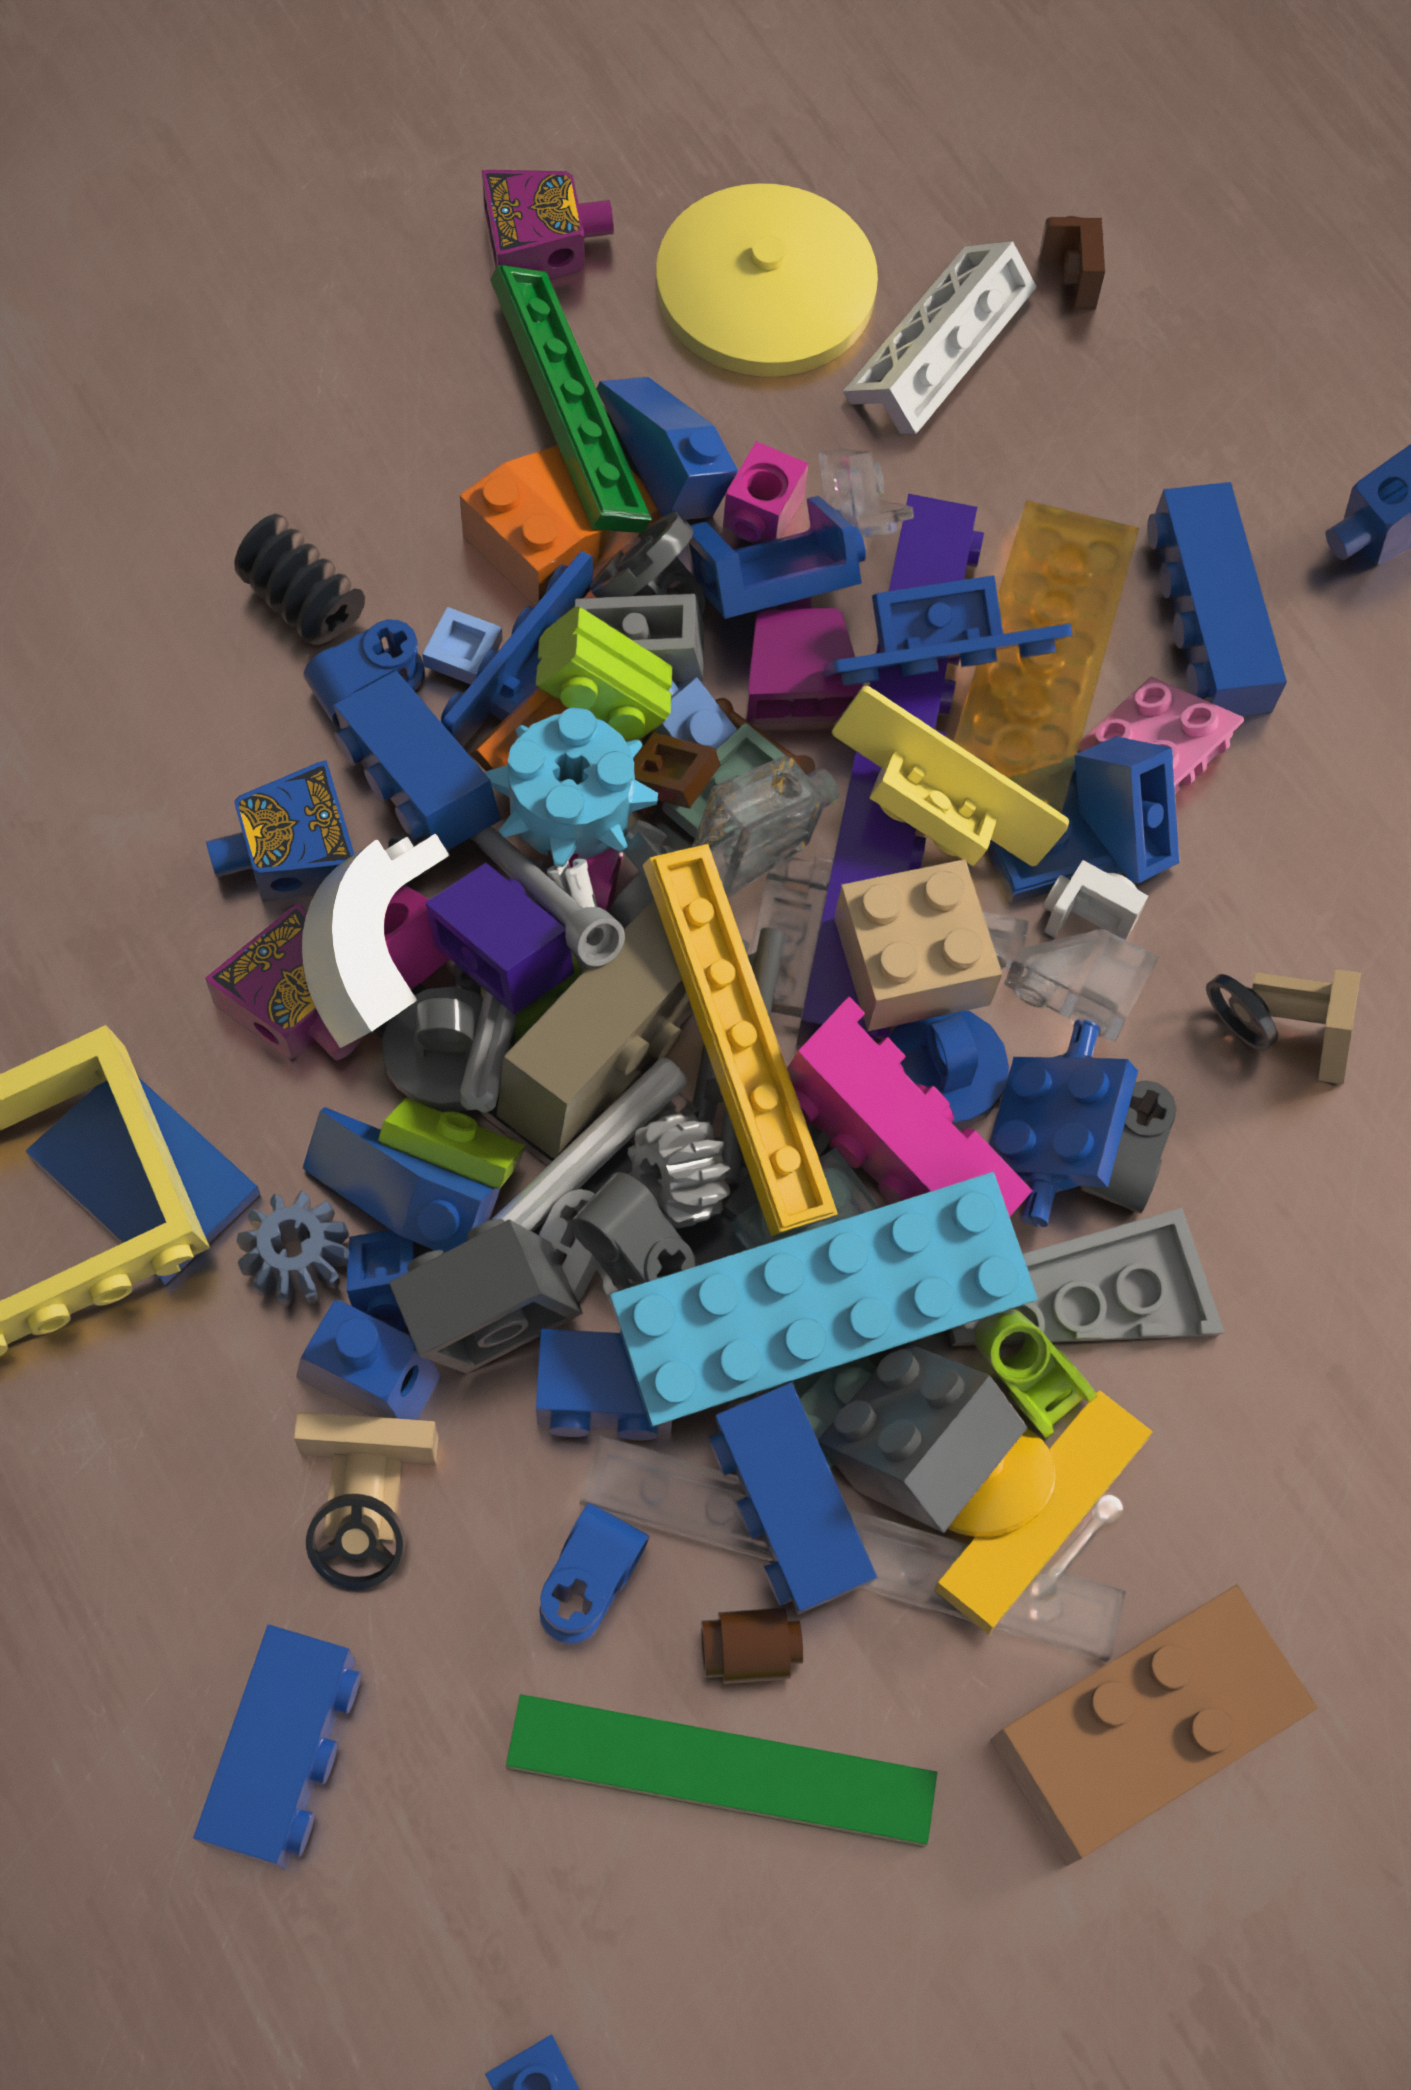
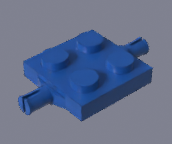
M1081 1020L1074 1021L1067 1053L1055 1057H1013L989 1145L1032 1190L1027 1197L1025 1208L1021 1215V1220L1031 1226H1048L1055 1193L1077 1186H1109L1138 1070L1129 1059L1092 1057L1101 1028L1098 1024L1089 1020H1083V1023Z

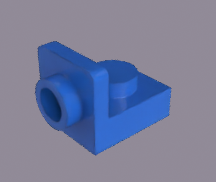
M392 1230L349 1237L350 1255L348 1258L346 1292L351 1306L402 1332L409 1331L389 1282L408 1272L407 1265L420 1256V1244L401 1237Z

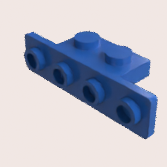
M581 551L569 566L563 564L558 567L549 580L546 594L534 608L531 606L526 607L516 619L511 637L500 650L492 649L484 657L478 668L476 679L464 694L457 692L450 698L442 712L441 723L462 747L489 714L503 721L538 688L536 686L537 665L541 661L538 659L539 638L548 627L575 607V599L585 598L591 590L589 586L593 582L592 556Z
M995 575L876 593L872 595L880 653L834 660L823 665L825 677L841 675L843 686L878 681V669L901 666L902 677L939 671L937 660L960 656L961 667L997 662L996 651L1018 647L1020 658L1045 655L1056 652L1055 641L1072 636L1071 623L1003 634Z

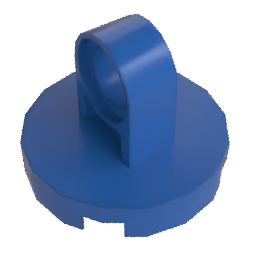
M966 1010L897 1025L888 1037L906 1056L901 1061L905 1074L915 1084L926 1087L934 1086L950 1102L949 1106L954 1114L952 1124L958 1130L969 1128L988 1117L1004 1092L1009 1070L1005 1045L992 1026L971 1011Z

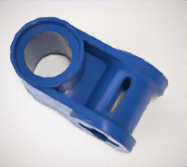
M387 619L376 623L370 629L346 642L326 649L313 657L304 670V679L336 727H340L334 704L395 670L402 676L400 670L405 668L407 678L404 680L415 691L424 680L425 667L421 656L417 653L418 640L414 630L405 622ZM383 637H386L389 648H383L381 641Z
M589 1502L575 1522L562 1548L560 1558L544 1583L540 1595L541 1606L539 1613L540 1623L545 1633L555 1642L564 1645H577L590 1639L598 1629L617 1592L623 1589L645 1550L650 1535ZM573 1594L581 1596L583 1598V1613L575 1611L569 1620L561 1618L559 1616L560 1602L558 1600L567 1603Z

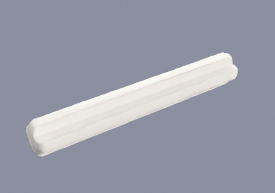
M666 1057L660 1058L491 1220L503 1219L506 1221L510 1219L534 1232L547 1219L552 1207L562 1195L572 1190H578L636 1134V1129L644 1127L686 1086L687 1079L682 1070Z

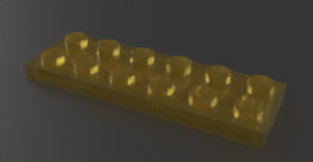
M1026 500L998 592L1003 634L1071 623L1072 636L1055 641L1056 652L1020 658L1019 648L1016 647L997 650V662L976 665L953 742L1062 813L1075 765L1074 755L1078 753L1139 527Z

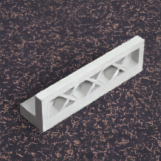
M1013 241L965 246L843 390L851 405L882 403L900 434H917L1037 287Z

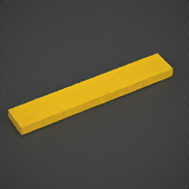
M701 845L650 857L643 864V868L771 1237L822 1222L838 1215L709 845Z

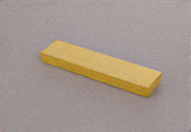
M1100 1390L1097 1392L1098 1397L1091 1403L1088 1402L1049 1449L1055 1465L1056 1481L1053 1494L1041 1513L1025 1526L1010 1533L993 1537H975L937 1582L934 1591L988 1635L1153 1433L1152 1430Z

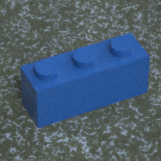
M397 670L333 705L341 730L334 733L340 750L351 765L360 762L365 767L366 779L381 802L389 799L392 800L396 805V815L412 840L422 837L425 841L436 834L446 851L501 820L491 780Z
M793 1383L786 1384L715 1415V1425L719 1433L708 1437L709 1443L723 1475L726 1476L736 1472L746 1497L736 1501V1506L751 1540L761 1536L765 1539L774 1562L763 1568L779 1606L791 1601L796 1614L799 1615L872 1583L877 1578L876 1572Z
M267 1625L193 1839L204 1846L283 1870L286 1868L290 1854L299 1857L302 1855L314 1821V1813L305 1811L314 1782L326 1783L337 1753L338 1742L329 1739L338 1711L346 1714L350 1712L360 1684L361 1672L352 1669L355 1659L349 1648L273 1625Z

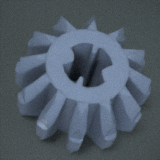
M302 1190L295 1197L292 1207H286L282 1197L273 1194L270 1198L273 1212L267 1215L260 1210L250 1209L248 1219L255 1230L240 1232L237 1235L236 1241L239 1249L246 1252L238 1260L239 1268L242 1275L255 1276L252 1286L255 1293L259 1296H264L276 1289L279 1304L287 1307L293 1300L295 1290H302L306 1301L314 1304L318 1300L315 1284L321 1282L327 1287L337 1288L340 1279L333 1267L348 1265L350 1251L341 1245L349 1237L346 1223L332 1222L335 1212L333 1206L327 1201L311 1209L309 1195ZM299 1240L303 1253L289 1258L285 1245L291 1241Z

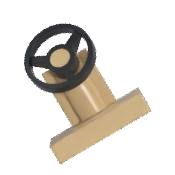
M1335 969L1333 983L1257 972L1254 975L1252 988L1242 985L1236 979L1225 974H1218L1207 983V996L1218 1016L1237 1037L1254 1049L1266 1051L1277 1042L1278 1031L1271 1016L1326 1024L1318 1081L1344 1084L1360 984V972ZM1220 988L1231 993V997L1228 999L1229 1005L1225 1001ZM1246 1025L1256 1027L1264 1037L1256 1034Z
M297 1412L294 1440L300 1454L333 1457L328 1501L313 1516L306 1535L308 1558L314 1569L324 1579L334 1585L348 1589H364L375 1586L386 1580L396 1570L404 1549V1530L396 1515L402 1462L436 1465L439 1437L435 1421ZM326 1516L324 1537L333 1540L317 1550L315 1530L322 1518ZM395 1535L396 1552L393 1555L381 1542L393 1543ZM339 1554L346 1559L354 1561L363 1560L370 1556L385 1565V1567L368 1576L354 1577L333 1570L324 1561Z

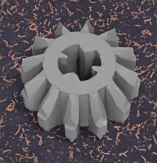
M675 1114L661 1117L660 1121L650 1122L647 1126L636 1129L635 1145L628 1148V1155L633 1163L632 1171L628 1175L636 1178L648 1188L658 1202L660 1210L673 1227L680 1229L696 1225L698 1222L707 1221L711 1216L721 1213L722 1199L730 1195V1188L725 1181V1172L731 1168L723 1161L722 1151L724 1143L714 1141L713 1128L710 1122H699L694 1114L687 1116Z

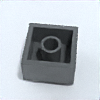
M494 1219L474 1227L467 1233L466 1238L468 1241L447 1252L436 1250L415 1258L407 1265V1273L389 1282L419 1356L466 1374L541 1336V1329L552 1330L583 1314L551 1242L510 1219L506 1221Z
M907 1343L895 1347L882 1359L871 1377L851 1401L838 1412L835 1420L818 1439V1443L857 1492L944 1533L1028 1427L990 1375Z

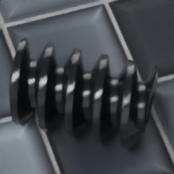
M276 513L269 515L253 526L238 547L234 560L236 574L244 583L250 584L253 591L260 598L266 599V602L274 612L282 614V618L291 628L298 629L299 635L306 643L313 645L324 644L339 637L360 617L365 605L364 593L361 589L355 588L350 591V579L345 574H335L336 568L329 559H319L320 553L317 547L313 544H304V537L299 530L288 529L289 523L284 516Z

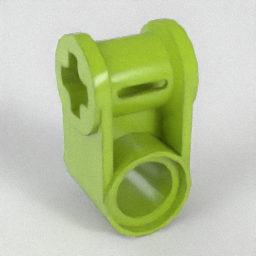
M1010 1309L983 1318L978 1323L975 1332V1346L980 1356L1008 1388L1009 1391L1007 1393L1046 1439L1054 1434L1053 1425L1081 1401L1085 1400L1091 1403L1098 1397L1091 1385L1059 1349L1057 1350L1046 1335L1018 1310ZM1013 1332H1024L1025 1340L1020 1351L1011 1357H999V1348L1005 1337Z

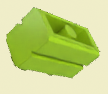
M580 606L573 607L548 627L539 638L538 659L541 661L537 665L536 686L553 697L559 698L567 708L588 709L594 714L596 719L603 720L620 733L626 742L636 739L640 740L665 722L670 715L671 693L668 690L672 686V666Z

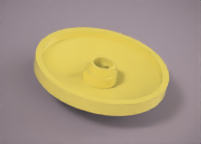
M758 183L729 187L707 195L693 203L668 228L662 239L656 261L657 301L661 313L674 335L693 353L718 367L740 374L760 377H779L804 373L821 367L842 355L857 341L871 318L878 281L877 265L871 245L863 231L849 215L833 203L814 193L778 184Z

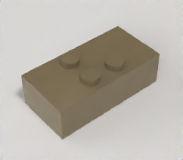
M654 898L624 929L625 940L619 954L605 965L589 966L503 1057L497 1117L553 1159L560 1155L582 1134L613 1100L616 1101L643 1075L640 1070L652 1057L659 1060L669 1054L681 1036L682 1030L679 1027L693 1013Z

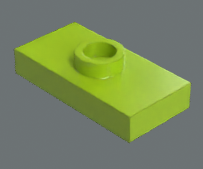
M405 1098L383 1121L378 1141L382 1142L381 1144L495 1189H500L518 1167L525 1148L523 1143L479 1127L474 1119L465 1114L452 1111L441 1112L408 1098Z

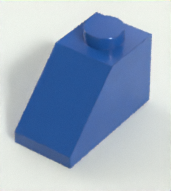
M1115 736L1075 754L1079 813L1127 878L1132 882L1141 883L1180 863L1172 747Z

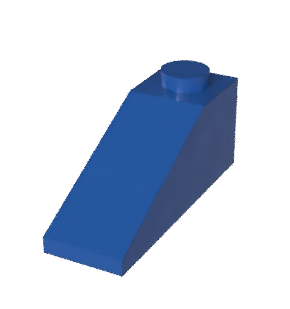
M649 377L599 381L596 390L661 517L671 512H676L682 520L713 517L738 472L716 427Z
M326 1107L320 1110L302 1169L399 1236L433 1250L447 1252L468 1241L466 1235L474 1227L490 1221L500 1191L499 1188L495 1189L381 1144L382 1142L378 1141L381 1129Z

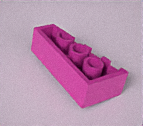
M849 996L798 1050L787 1067L806 1124L812 1123L821 1132H826L832 1138L829 1141V1145L836 1156L844 1163L853 1168L862 1167L880 1183L878 1189L890 1204L994 1172L1010 1217L1032 1190L976 1130L965 1128L960 1132L952 1124L954 1114L949 1106L950 1102L934 1086L926 1087L915 1084L905 1074L901 1061L906 1056L888 1037L876 1043L857 1023L865 1012Z

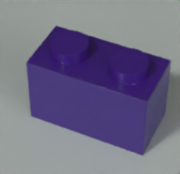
M484 863L425 902L435 947L514 1015L574 974L571 950L567 946L565 938V926L550 912L547 913L532 901L524 887L513 878L505 879L487 863Z

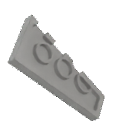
M1182 1208L1023 1254L1038 1300L1013 1309L1018 1310L1046 1335L1050 1342L1209 1337L1225 1333ZM981 1319L947 1330L951 1345H975V1332ZM1024 1332L1011 1333L1005 1337L1001 1344L1024 1343Z

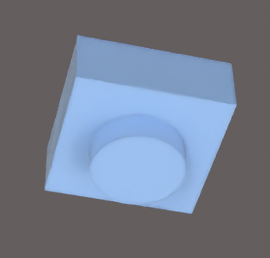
M447 607L422 653L424 667L472 684L476 679L478 668L484 657L492 649L498 650L503 640L502 627Z

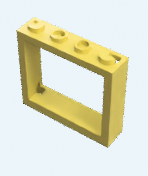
M107 1025L1 1073L0 1131L108 1081L166 1223L1 1300L0 1356L9 1349L7 1344L30 1333L33 1335H43L56 1331L71 1320L70 1314L91 1304L101 1306L123 1299L132 1292V1285L152 1275L167 1276L180 1272L179 1264L194 1258L195 1255L210 1248L127 1049Z

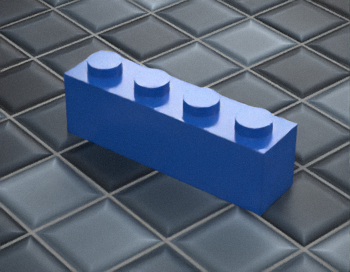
M1231 482L1163 489L1155 514L1149 515L1147 533L1151 548L1159 549L1162 561L1160 571L1162 593L1165 598H1171L1175 610L1173 621L1175 642L1178 648H1185L1189 663L1187 668L1188 691L1190 694L1240 716L1272 713L1286 686L1287 680Z

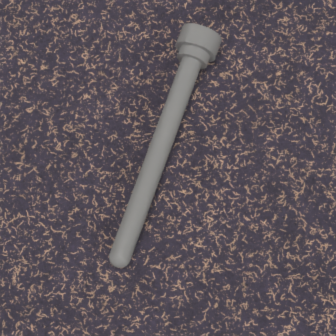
M490 826L469 838L565 926L567 946L584 963L590 966H602L612 961L619 954L624 944L625 932L622 925L606 910L599 907L583 908L513 844L502 837L494 827Z

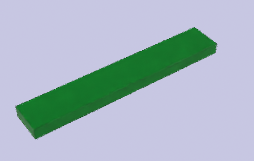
M497 265L490 279L592 529L643 534L651 521V516L547 272Z
M523 1694L519 1696L506 1761V1769L924 1847L928 1845L938 1773L937 1771Z

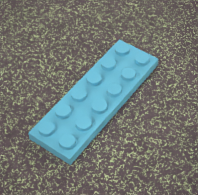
M994 1172L609 1295L650 1427L1038 1300Z

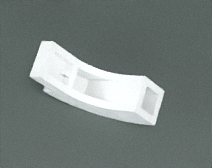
M436 834L415 847L408 837H405L386 850L383 849L378 840L374 841L337 866L324 879L310 903L302 937V958L305 978L314 1005L340 1048L370 1033L417 1001L388 953L384 937V917L390 899L402 885L449 856Z

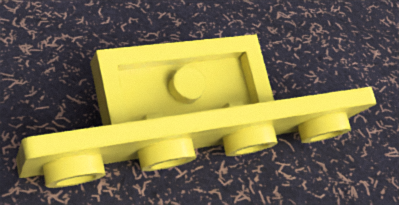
M863 686L834 725L832 730L834 737L881 767L869 798L879 804L882 810L892 819L908 823L931 838L941 851L951 856L966 859V862L973 867L988 850L990 840L1028 865L1037 866L1068 828L1069 819L869 686Z

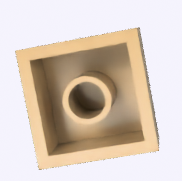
M966 859L841 885L834 920L860 1008L865 1012L863 1018L867 1031L991 1005L1002 977V971Z

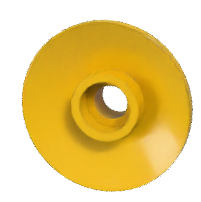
M1026 1429L947 1529L965 1536L993 1537L1015 1531L1037 1517L1049 1502L1056 1481L1054 1461L1044 1441L1034 1432Z

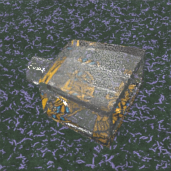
M787 756L779 757L712 787L692 848L706 844L709 845L727 898L801 852L809 844L823 808L838 800V786L832 775L823 768H818L806 775L793 758Z

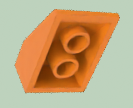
M558 445L504 462L459 495L463 536L534 606L546 594L549 580L557 568L563 564L569 566L581 551L593 557L594 570L640 534L592 529ZM631 470L651 516V521L648 524L650 526L659 520L661 515L644 482Z

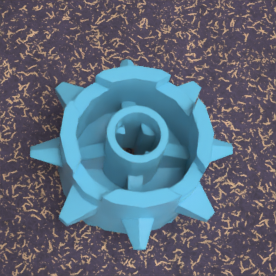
M571 707L562 714L553 715L536 722L529 728L520 725L516 729L518 739L510 747L508 765L486 771L485 773L491 780L494 789L510 797L511 815L499 830L501 836L505 838L519 834L521 839L539 853L548 856V850H550L554 866L561 867L566 865L572 854H578V859H589L609 850L611 847L619 852H624L628 848L624 834L628 828L631 812L657 805L658 799L657 792L635 780L633 758L642 748V743L638 739L626 742L620 733L603 720L596 719L594 714L588 709Z

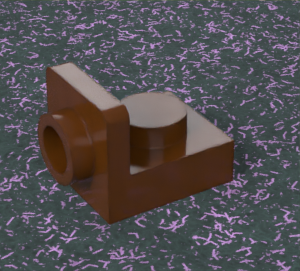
M1076 216L1049 217L1045 221L1040 246V261L1044 263H1064V283L1073 284L1074 308H1097L1105 275L1102 218Z
M654 732L640 752L633 758L635 780L658 793L657 805L636 810L637 813L651 817L662 801L690 809L721 766L715 748Z

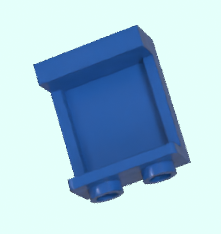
M818 495L807 498L810 520L808 531L733 550L707 522L691 525L694 531L692 538L687 544L692 575L702 587L705 597L726 619L862 584L859 563L865 561L866 550L861 531L857 526H853L848 522L839 510L832 508Z

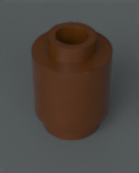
M784 1607L718 1612V1619L701 1620V1643L705 1678L722 1677L723 1684L790 1679L791 1664H803L800 1621H787Z

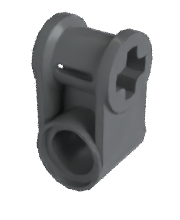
M1152 1081L1135 1082L1109 1186H1081V1191L1140 1214L1143 1212L1158 1177L1162 1164L1161 1156L1176 1116L1174 1097L1167 1088ZM1136 1110L1143 1111L1147 1114V1126L1140 1125L1136 1122Z
M614 1173L570 1223L572 1232L585 1249L592 1253L611 1278L614 1286L620 1291L696 1267L695 1258L690 1246L682 1240L662 1213L654 1195L640 1181L626 1173Z

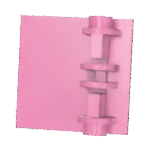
M1151 676L1076 744L1073 749L1075 753H1079L1115 736L1172 747L1176 794L1180 790L1179 785L1189 786L1195 780V775H1201L1206 770L1207 764L1218 753H1224L1230 747V738L1233 736V731L1244 722V718Z

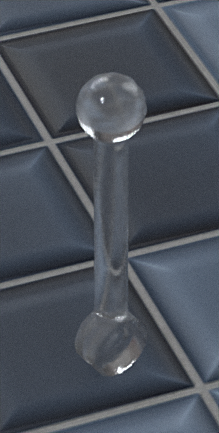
M1109 1495L1100 1498L1092 1508L1093 1517L1049 1571L1046 1574H1038L1033 1579L1030 1589L1036 1599L1040 1601L1051 1600L1057 1593V1582L1099 1530L1104 1525L1114 1523L1120 1519L1122 1507L1115 1497Z

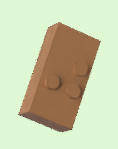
M1236 1584L1007 1725L991 1739V1742L1068 1866L1084 1858L1317 1710L1318 1707Z

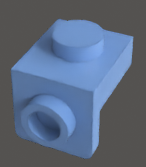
M698 677L676 685L672 681V686L668 690L671 693L670 715L665 722L655 728L659 734L713 747L715 750L737 731Z

